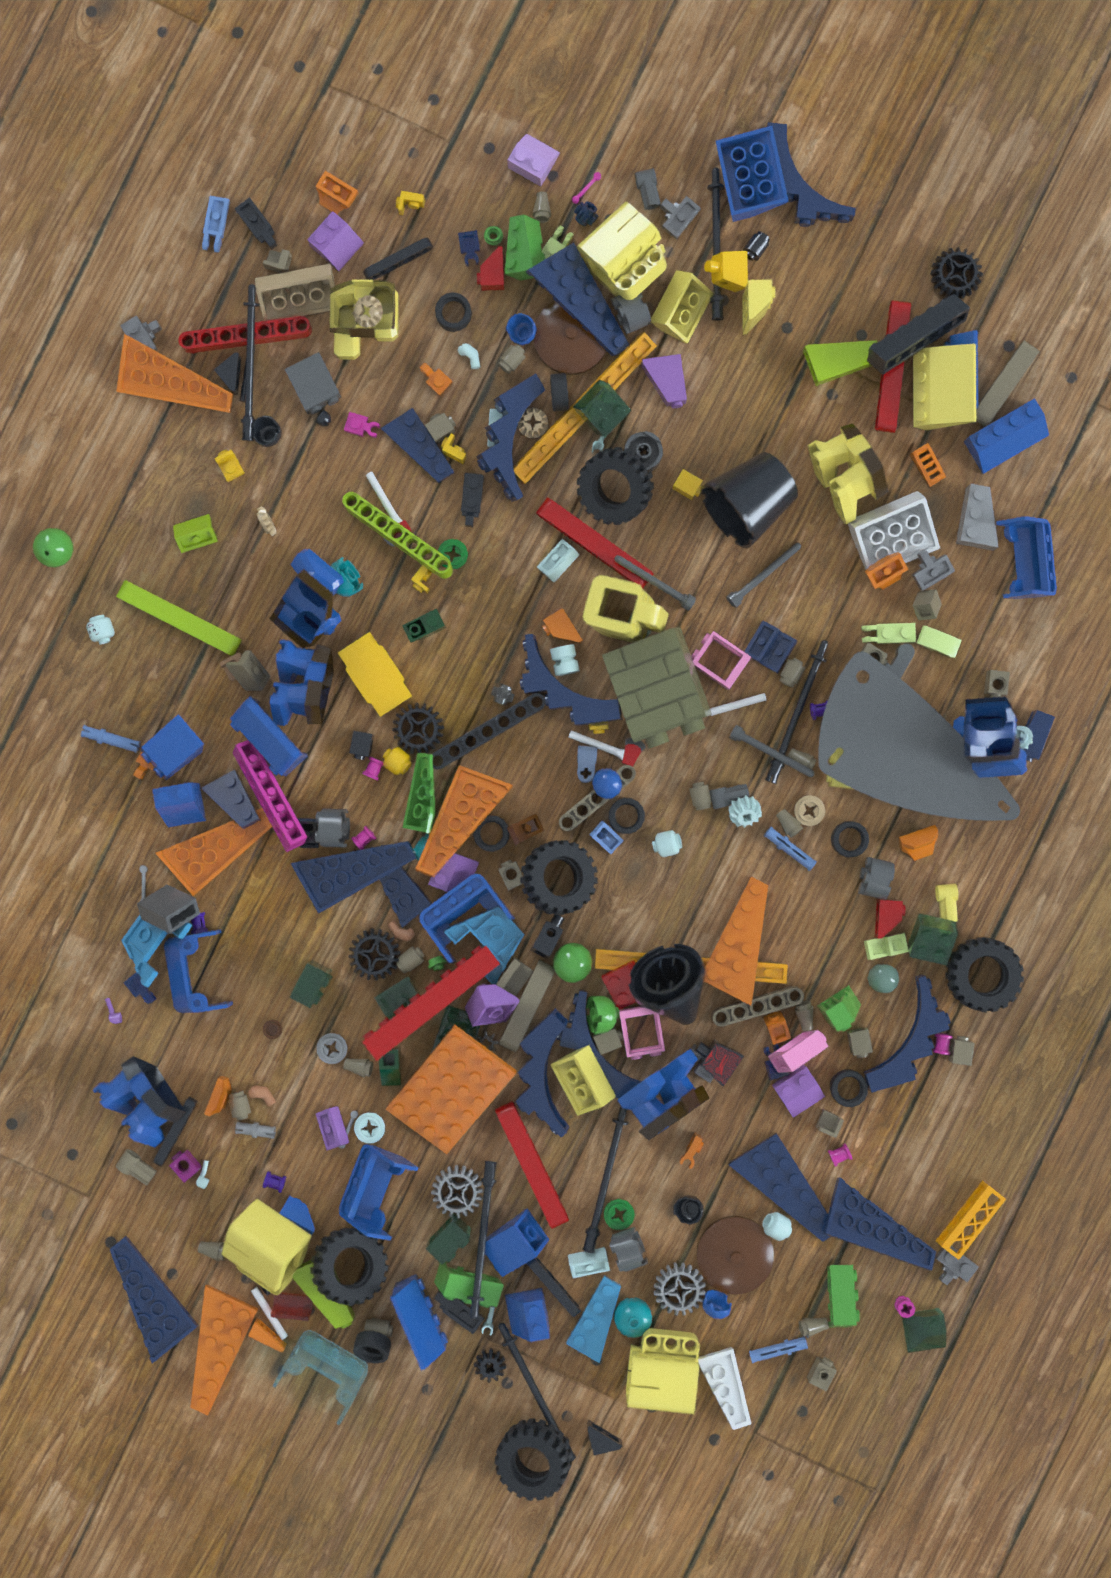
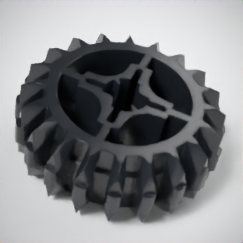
M957 247L955 252L952 248H949L948 253L943 251L941 256L936 257V262L931 266L934 270H931L930 275L935 276L931 279L932 283H937L934 289H941L939 295L946 293L945 298H948L950 295L955 294L962 300L965 298V295L969 297L972 291L975 292L978 289L977 285L981 283L979 278L983 276V273L979 271L982 265H976L979 258H972L974 252L968 255L967 248L963 252H961L960 247ZM944 264L947 266L946 270L948 272L945 278L942 274ZM968 269H969V271H970V282H969V284L967 283V281H966L967 278H966V276H965V272H966ZM960 271H962L960 275L957 274L952 276L953 273H959ZM949 283H954L957 287L951 286Z
M415 703V709L412 708L411 704H408L409 711L407 712L406 709L402 708L401 711L404 715L396 714L400 721H393V724L398 725V728H392V731L399 733L394 736V739L401 738L397 744L400 746L405 743L404 751L411 747V754L414 753L415 749H417V753H422V748H424L425 753H429L427 747L430 746L434 750L436 747L432 743L435 741L440 744L441 741L436 739V737H443L444 735L438 732V730L444 729V726H438V723H441L443 719L439 718L436 720L439 712H435L432 715L431 713L434 708L431 706L427 711V704L425 703L422 705V709H419V703ZM423 713L429 717L418 722L411 715ZM407 719L411 725V729L404 736L403 725L405 720ZM412 721L419 726L423 725V728L421 729L423 730L422 733L424 734V736L419 732L413 733L415 725L412 723ZM433 721L434 732L432 737L429 738L426 734V727ZM415 736H420L425 743L416 745L408 740Z
M373 928L370 930L371 935L368 934L367 930L363 931L364 938L360 934L357 935L359 942L356 940L352 941V944L356 947L349 948V951L354 952V954L348 955V958L355 959V961L350 963L351 966L357 964L358 967L354 969L355 973L362 970L360 977L367 973V980H370L371 976L374 975V980L377 981L379 978L378 974H380L382 979H385V971L391 975L390 967L393 969L397 968L393 961L398 962L399 959L395 955H399L401 952L394 951V948H397L399 944L392 945L391 942L395 938L392 937L388 940L389 932L382 936V929H379L377 934H375ZM375 939L371 949L360 948L366 940ZM381 941L387 945L390 955L381 951ZM376 948L380 957H376L373 961L369 952H373ZM359 954L368 958V968L362 964ZM378 960L389 961L384 968L374 970Z

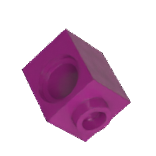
M188 1149L184 1153L179 1151L171 1158L173 1162L169 1165L184 1183L202 1168V1165ZM181 1160H185L188 1162V1169H184L181 1167Z

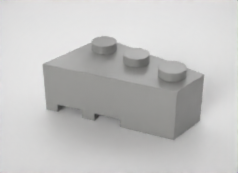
M970 484L966 487L956 544L992 551L998 548L990 487Z

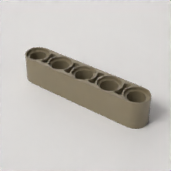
M1025 340L1020 344L979 402L978 409H976V422L984 427L988 426L1040 352L1038 349Z
M624 765L616 771L621 778V789L635 778V769L630 765ZM623 769L631 770L632 777L630 779L622 777ZM593 790L560 817V828L565 831H571L609 799H602L599 804L594 803L592 795L596 792ZM579 805H585L588 808L586 815L580 816L577 813ZM570 817L573 820V825L570 828L563 827V818Z
M541 960L538 961L498 1045L516 1053L555 973L553 966Z
M789 986L753 997L751 1006L738 1001L718 1007L712 1011L711 1019L717 1026H727L798 1005L803 1001L804 993L796 986ZM794 990L798 991L799 997L796 1000H791L790 993ZM774 996H779L780 1003L776 1006L772 1005L771 999ZM756 1001L762 1003V1008L759 1011H754L752 1007ZM737 1007H743L744 1013L741 1016L734 1015V1010ZM719 1012L725 1013L726 1016L722 1022L716 1021L715 1018Z

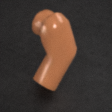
M395 920L387 924L393 936L398 940L410 941L415 936L413 929H400Z
M256 1085L252 1086L248 1091L250 1098H262L268 1107L276 1103L267 1087Z

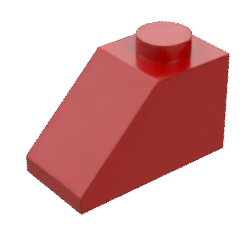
M499 246L480 266V273H477V285H481L482 291L504 290L502 246Z
M876 899L875 938L882 939L902 921V916H905L906 912L903 901Z

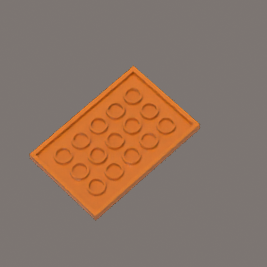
M454 1025L391 1100L385 1110L445 1154H448L515 1076L517 1070Z

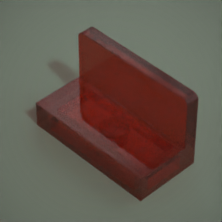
M291 1293L274 1295L273 1310L270 1317L309 1321L312 1315L313 1302L307 1295Z

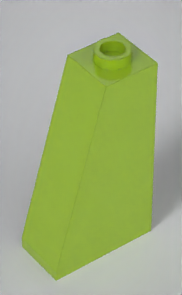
M877 340L805 346L803 353L815 386L872 366L867 362L868 350L873 343H877Z
M309 1260L301 1264L293 1275L294 1281L335 1329L338 1327L343 1329L350 1326L355 1318L352 1307L325 1298V1295L317 1290L318 1286L313 1283L314 1274L310 1272L313 1262ZM334 1269L335 1277H336L337 1281L340 1282V1280H339V1278H338V1276H337V1273H336V1271H335V1269Z

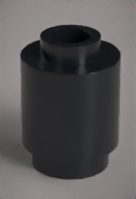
M758 231L756 234H753L743 248V251H747L748 260L758 261L769 246L770 238L765 233Z

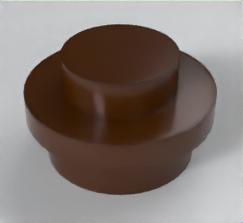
M269 1020L263 1026V1033L269 1039H276L282 1033V1025L277 1020Z

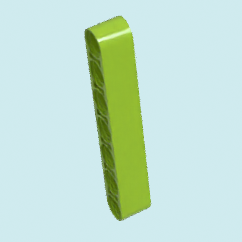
M348 492L343 496V505L355 518L438 577L446 579L452 575L453 568L450 560L358 494ZM352 500L357 501L354 506L348 505ZM366 511H372L370 516H363ZM381 522H387L385 527H378ZM395 533H402L401 537L393 538ZM411 543H417L414 549H409L408 547ZM426 554L433 555L429 560L423 559ZM443 564L448 565V567H447L446 570H444V571H440V570H439V567H440L441 565H443Z
M124 580L116 595L117 598L231 656L235 655L242 639Z

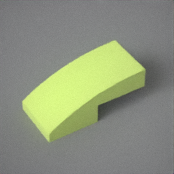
M923 626L917 644L950 658H955L962 640L928 626Z
M905 933L864 941L868 960L909 952Z

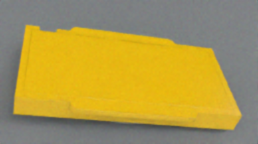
M370 632L338 652L347 666L346 672L366 702L373 705L380 717L412 697V694L404 684V677L384 647L378 645Z

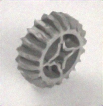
M455 1165V1171H452V1168L448 1166V1173L441 1170L442 1177L437 1175L435 1179L438 1182H433L432 1184L436 1189L432 1190L431 1194L438 1195L433 1198V1202L440 1201L436 1208L439 1209L443 1206L442 1213L445 1214L447 1210L450 1211L449 1217L453 1216V1212L456 1213L457 1218H460V1212H463V1215L466 1217L468 1215L467 1209L473 1213V1206L479 1207L480 1205L476 1200L480 1201L483 1198L479 1194L484 1191L483 1188H479L482 1182H475L479 1175L471 1176L473 1169H470L467 1173L465 1172L466 1166L462 1167V1171L459 1170L458 1165ZM462 1177L466 1179V1181L458 1183L451 1178ZM447 1182L450 1192L444 1198L442 1186ZM471 1185L473 1188V1197L469 1201L465 1194V1190L468 1189V1186ZM454 1188L457 1190L462 1188L461 1193L453 1194ZM458 1200L459 1202H461V1204L463 1203L464 1205L456 1206L448 1202Z
M675 1262L672 1269L669 1265L666 1266L667 1272L663 1269L660 1270L663 1277L656 1276L658 1282L654 1283V1288L657 1289L654 1291V1295L658 1296L656 1301L661 1303L662 1309L667 1307V1313H671L674 1309L676 1316L679 1311L685 1316V1310L688 1309L692 1313V1306L698 1309L697 1301L703 1302V1298L700 1295L706 1294L705 1290L702 1289L705 1287V1282H701L703 1276L698 1275L699 1271L697 1269L692 1271V1265L689 1264L685 1268V1263L682 1262L681 1266L678 1267ZM680 1275L689 1277L694 1283L682 1281ZM674 1276V1283L664 1288L666 1282ZM678 1281L682 1287L681 1297L677 1290ZM692 1290H695L692 1297L685 1301V1296L691 1293ZM665 1295L676 1296L679 1303L669 1300Z

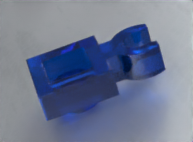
M477 230L458 233L461 254L467 253L464 259L466 267L469 266L468 261L471 258L475 259L476 265H479V257L475 253L480 251Z
M778 1044L773 1045L774 1052L780 1048ZM764 1047L765 1055H771L769 1047ZM770 1059L764 1061L769 1080L789 1075V1072L778 1073Z

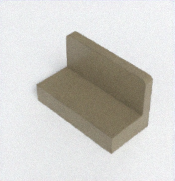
M245 651L239 662H227L226 664L228 670L246 691H262L271 677L252 651Z
M514 958L496 985L516 996L533 973V970L517 958Z

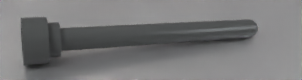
M795 543L742 589L727 595L726 599L734 608H737L742 604L743 597L799 551L801 544Z
M620 555L615 556L614 560L616 563L678 600L681 607L689 611L696 601L694 596L681 594Z
M738 725L734 727L729 737L730 739L740 742L742 740L808 777L815 775V772L810 768L745 734L746 732L743 731L742 727Z

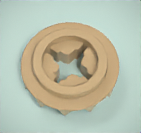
M367 295L358 298L357 303L354 304V312H352L355 318L354 321L365 328L377 325L383 314L380 301L373 296ZM364 306L371 308L369 310L370 317L366 314L363 315L365 312Z
M534 407L526 409L518 422L520 432L528 438L542 436L548 427L546 414L541 409ZM532 415H534L535 421L541 422L535 424L534 430H532L530 424L526 423L531 421Z
M262 506L257 508L258 513L256 514L263 529L267 534L275 535L276 528L266 509Z
M804 796L795 804L794 814L803 825L814 826L824 818L825 806L818 797ZM805 805L808 807H814L816 805V807L812 811L814 817L810 814L803 816V814H805L804 812H806Z

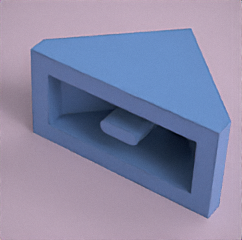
M603 820L589 834L610 854L624 841Z

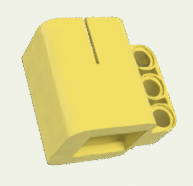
M626 201L577 246L591 275L613 295H620L626 300L636 298L667 267L663 255L665 253L664 245H655L661 239L657 228Z
M600 575L591 584L583 618L589 626L603 636L634 643L645 639L648 630L659 633L663 632L669 614L661 606L655 605L654 600L640 585ZM611 591L638 596L630 624L602 617L608 595Z
M256 1199L230 1225L224 1242L222 1256L233 1262L241 1273L270 1293L279 1295L292 1281L294 1273L303 1263L311 1235L259 1199Z
M650 1328L643 1333L641 1346L631 1345L628 1370L631 1371H628L626 1384L627 1407L694 1414L700 1348L698 1338L694 1333ZM654 1336L657 1339L654 1343H648L646 1341L647 1338ZM669 1338H673L676 1340V1342L673 1345L666 1344V1341ZM689 1340L695 1342L692 1347L685 1346V1343Z

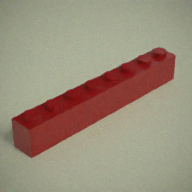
M479 945L471 951V957L467 960L464 957L455 964L457 968L453 971H450V969L440 975L442 979L439 982H431L425 987L426 992L421 996L417 993L409 1000L411 1003L407 1007L400 1006L394 1011V1017L390 1020L386 1017L378 1024L380 1028L374 1032L371 1029L362 1036L364 1040L361 1043L375 1061L500 964L487 946L481 948Z

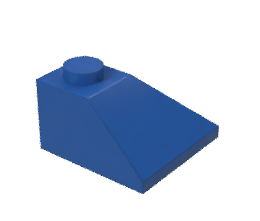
M289 1196L279 1214L312 1236L315 1227L307 1205L302 1203L300 1199Z

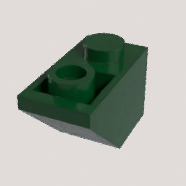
M437 608L402 625L410 643L429 637L446 628Z
M400 1046L392 1048L379 1059L382 1086L401 1085Z

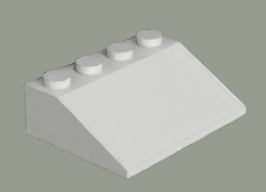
M918 491L856 517V520L848 523L853 541L865 569L885 556L899 552L904 562L907 563L917 559V553L922 550H927L930 553L940 549L926 497Z

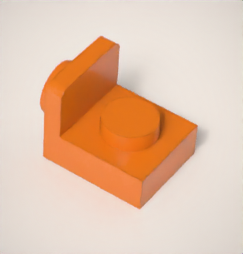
M781 1011L771 1012L763 1017L773 1045L791 1039L786 1020Z

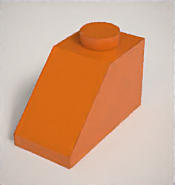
M563 608L543 620L545 625L542 628L547 636L551 634L554 639L576 644L583 642Z

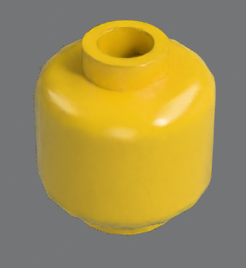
M395 747L392 750L389 748L383 755V766L394 775H404L412 765V762H410L411 756L400 747Z

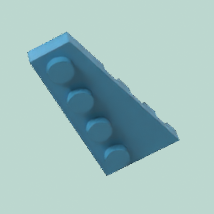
M605 1275L566 1341L567 1345L600 1363L621 1288L619 1283Z

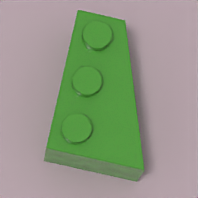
M524 214L513 216L509 219L505 275L520 281L534 278L525 271L545 260V254L542 253L541 249L543 241L540 223Z
M848 985L818 1004L817 1007L832 1028L843 1032L852 1026L851 1023L855 1021L861 1003Z
M440 1261L434 1283L443 1294V1297L449 1300L457 1298L461 1299L464 1303L471 1304L472 1300H468L467 1297L473 1294L475 1273L463 1271L464 1268L460 1266L457 1269L448 1267L446 1262ZM482 1274L480 1297L485 1298V1301H480V1306L490 1308V1306L497 1307L504 1286L499 1278Z
M829 1265L827 1267L830 1301L828 1303V1310H830L831 1322H828L829 1328L856 1326L857 1322L860 1321L859 1310H856L858 1290H855L854 1282H857V1271L853 1270V1265Z

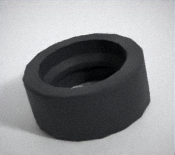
M451 292L440 297L436 303V319L442 328L447 331L456 332L467 327L472 313L470 303L466 297L459 293ZM456 301L462 304L465 313L461 321L449 323L444 319L442 310L448 302Z
M551 374L550 385L553 411H566L569 408L566 374Z
M622 798L612 804L608 819L610 825L616 831L622 834H631L642 827L645 820V812L638 801L632 798ZM631 805L637 810L638 819L633 826L623 827L617 823L615 813L620 806Z
M487 816L473 832L475 843L485 851L494 852L502 849L507 844L510 835L507 823L498 816ZM489 822L499 824L503 831L501 841L494 845L484 843L480 836L481 828Z
M854 821L843 822L833 830L831 844L839 855L848 858L857 857L867 849L869 834L860 823ZM847 828L856 829L861 835L859 847L852 851L845 850L839 843L840 833Z
M844 1069L833 1076L830 1082V1092L840 1105L855 1107L865 1100L868 1094V1085L860 1073L852 1069ZM852 1077L859 1082L860 1091L855 1098L844 1099L839 1095L838 1084L843 1078Z
M362 1331L356 1336L353 1352L355 1356L365 1362L383 1363L388 1360L392 1343L387 1336L379 1332Z

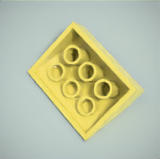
M976 344L928 347L913 355V414L915 428L932 430L976 422Z

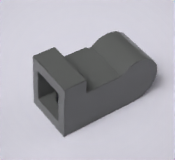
M910 644L899 646L895 651L891 664L887 663L885 667L901 678L915 654L913 646Z

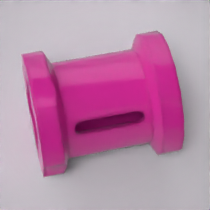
M370 756V762L362 774L378 781L379 778L377 776L383 766V762Z
M366 825L363 827V831L356 837L353 836L351 838L360 850L364 849L370 841L377 839Z
M936 1033V1045L933 1052L950 1055L949 1044L953 1036Z
M846 1143L833 1151L828 1150V1154L835 1167L842 1161L853 1159Z
M905 1296L896 1298L894 1306L900 1316L904 1318L913 1316L915 1306L911 1300ZM903 1304H906L907 1309L903 1310Z

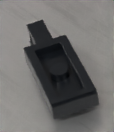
M250 197L234 208L261 244L266 242L271 250L278 246L272 237L275 234L272 226Z
M465 473L461 516H466L465 527H473L474 517L479 518L484 475Z
M440 1290L434 1295V1299L441 1303L439 1308L442 1309V1312L472 1334L475 1333L485 1319L478 1312V1318L472 1320L470 1317L471 1306L462 1302L461 1299H446Z

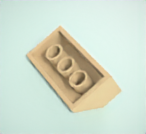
M331 264L255 278L256 293L264 321L330 311V288L335 286Z

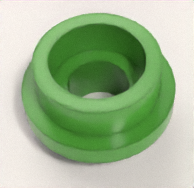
M497 226L488 227L484 232L486 243L491 246L500 244L503 239L502 230ZM496 234L497 238L491 239L490 235Z
M443 956L434 957L428 961L429 970L433 969L434 972L440 971L445 968L444 965L447 964V961Z

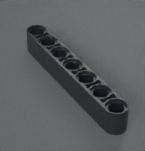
M539 693L532 694L432 754L433 759L435 756H441L443 763L441 766L433 764V768L441 770L540 712L545 707L544 696ZM536 697L541 698L543 701L542 705L538 708L533 707L531 704L532 699ZM518 707H523L526 710L524 717H517L515 715V710ZM501 717H507L509 719V725L507 727H501L499 725V719ZM489 726L493 729L490 737L483 736L482 730L484 727ZM469 736L476 738V744L472 747L466 745V739ZM452 746L459 747V755L451 756L449 753Z

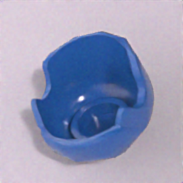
M514 314L506 325V331L510 339L517 345L529 344L535 338L536 325L531 317L526 314Z
M610 768L600 769L592 779L594 791L603 799H612L621 791V778L616 771Z
M717 1290L706 1291L702 1306L705 1313L710 1317L723 1319L729 1316L732 1303L728 1304L726 1294Z

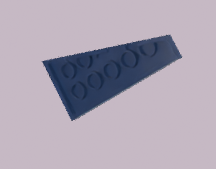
M575 243L568 245L525 271L529 276L532 275L539 282L538 284L543 289L545 288L573 319L579 321L582 324V328L589 331L611 356L617 355L629 346Z
M404 841L293 862L291 865L319 914L418 857L410 842Z
M777 1133L728 1163L729 1166L822 1242L831 1237L823 1234L828 1213Z
M837 1178L823 1234L932 1271L936 1255L934 1249L918 1237L912 1235L903 1225H899L890 1215L873 1202L864 1198L855 1188L846 1184L842 1178Z
M125 1236L109 1250L117 1271L120 1273L123 1281L122 1285L129 1297L128 1301L153 1364L196 1329L198 1324L129 1238Z

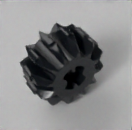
M493 1348L489 1349V1353L483 1349L482 1355L477 1354V1361L474 1362V1367L477 1368L475 1374H481L480 1380H484L487 1377L488 1383L491 1382V1378L497 1382L498 1375L504 1376L503 1370L506 1369L507 1365L503 1363L505 1357H499V1350L494 1354ZM487 1363H488L489 1365H490V1363H493V1368H492V1366H491V1368H488V1367H487Z

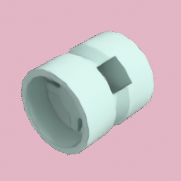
M574 644L550 649L552 660L556 662L553 666L555 676L580 671L578 661L574 659L576 656Z

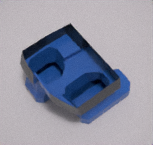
M1006 696L965 699V716L958 717L953 723V728L963 737L964 756L972 763L973 772L979 778L1023 775L1027 771V754L1020 748V740L1016 736L1017 719Z
M132 1056L121 1064L123 1070L111 1082H100L93 1088V1092L102 1094L100 1096V1103L105 1108L128 1115L122 1121V1126L128 1125L131 1127L128 1130L130 1132L129 1137L132 1140L156 1148L165 1138L160 1126L167 1120L177 1123L186 1111L157 1066ZM134 1096H136V1098H137L139 1101H141V1102L138 1104V1106H137V1102H136Z

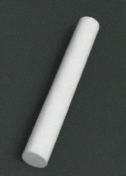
M765 693L710 708L711 716L766 701Z
M255 1287L251 1290L253 1296L280 1339H285L288 1336L259 1288Z

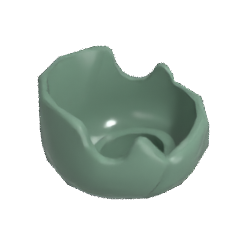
M887 964L875 965L869 971L867 977L869 986L874 991L880 993L892 992L897 988L900 980L896 968Z

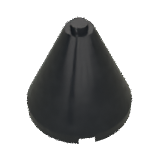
M674 944L675 947L664 948L663 945L654 948L643 955L633 966L630 972V992L641 1006L682 1025H689L697 1017L705 978L704 962L695 949L684 944Z

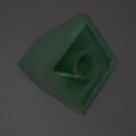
M939 1308L917 1311L909 1318L902 1317L908 1353L946 1347L947 1330L945 1318Z

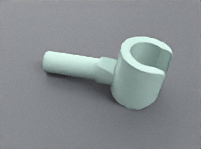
M603 429L598 441L593 443L592 453L595 449L603 451V442L608 432L607 429Z
M204 1160L202 1171L196 1181V1185L202 1189H205L209 1183V1179L205 1178L209 1162Z
M490 1306L487 1321L482 1325V1334L485 1328H490V1336L494 1329L492 1318L495 1307Z

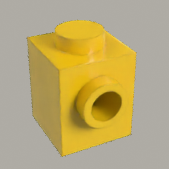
M683 469L672 489L692 500L694 496L698 497L700 495L703 480Z

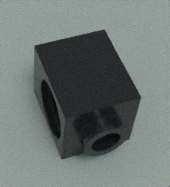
M353 731L349 751L350 754H354L353 758L365 760V757H370L374 735Z

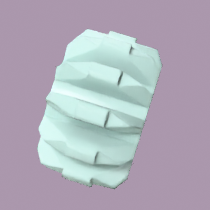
M746 795L744 798L738 797V800L732 801L731 806H729L730 820L737 827L741 825L744 828L747 825L752 826V823L758 822L759 817L762 816L760 803L753 796L749 798Z

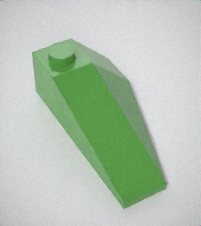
M417 753L402 828L431 833L436 816L433 755Z

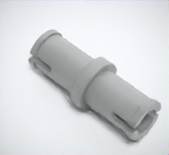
M237 1121L235 1127L237 1129L235 1134L251 1135L252 1138H257L258 1136L274 1139L276 1133L275 1126L259 1125L257 1122L250 1124Z

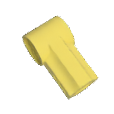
M936 885L935 894L936 900L939 902L940 922L958 921L956 904L958 900L957 885Z

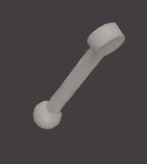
M144 865L139 868L142 873L141 900L146 898V872L148 868Z
M355 1110L350 1114L351 1119L346 1129L347 1136L354 1119L358 1117V1112ZM346 1144L339 1146V1148H345Z

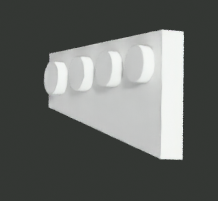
M726 1348L699 1357V1367L731 1428L735 1430L750 1425L751 1420L733 1348Z

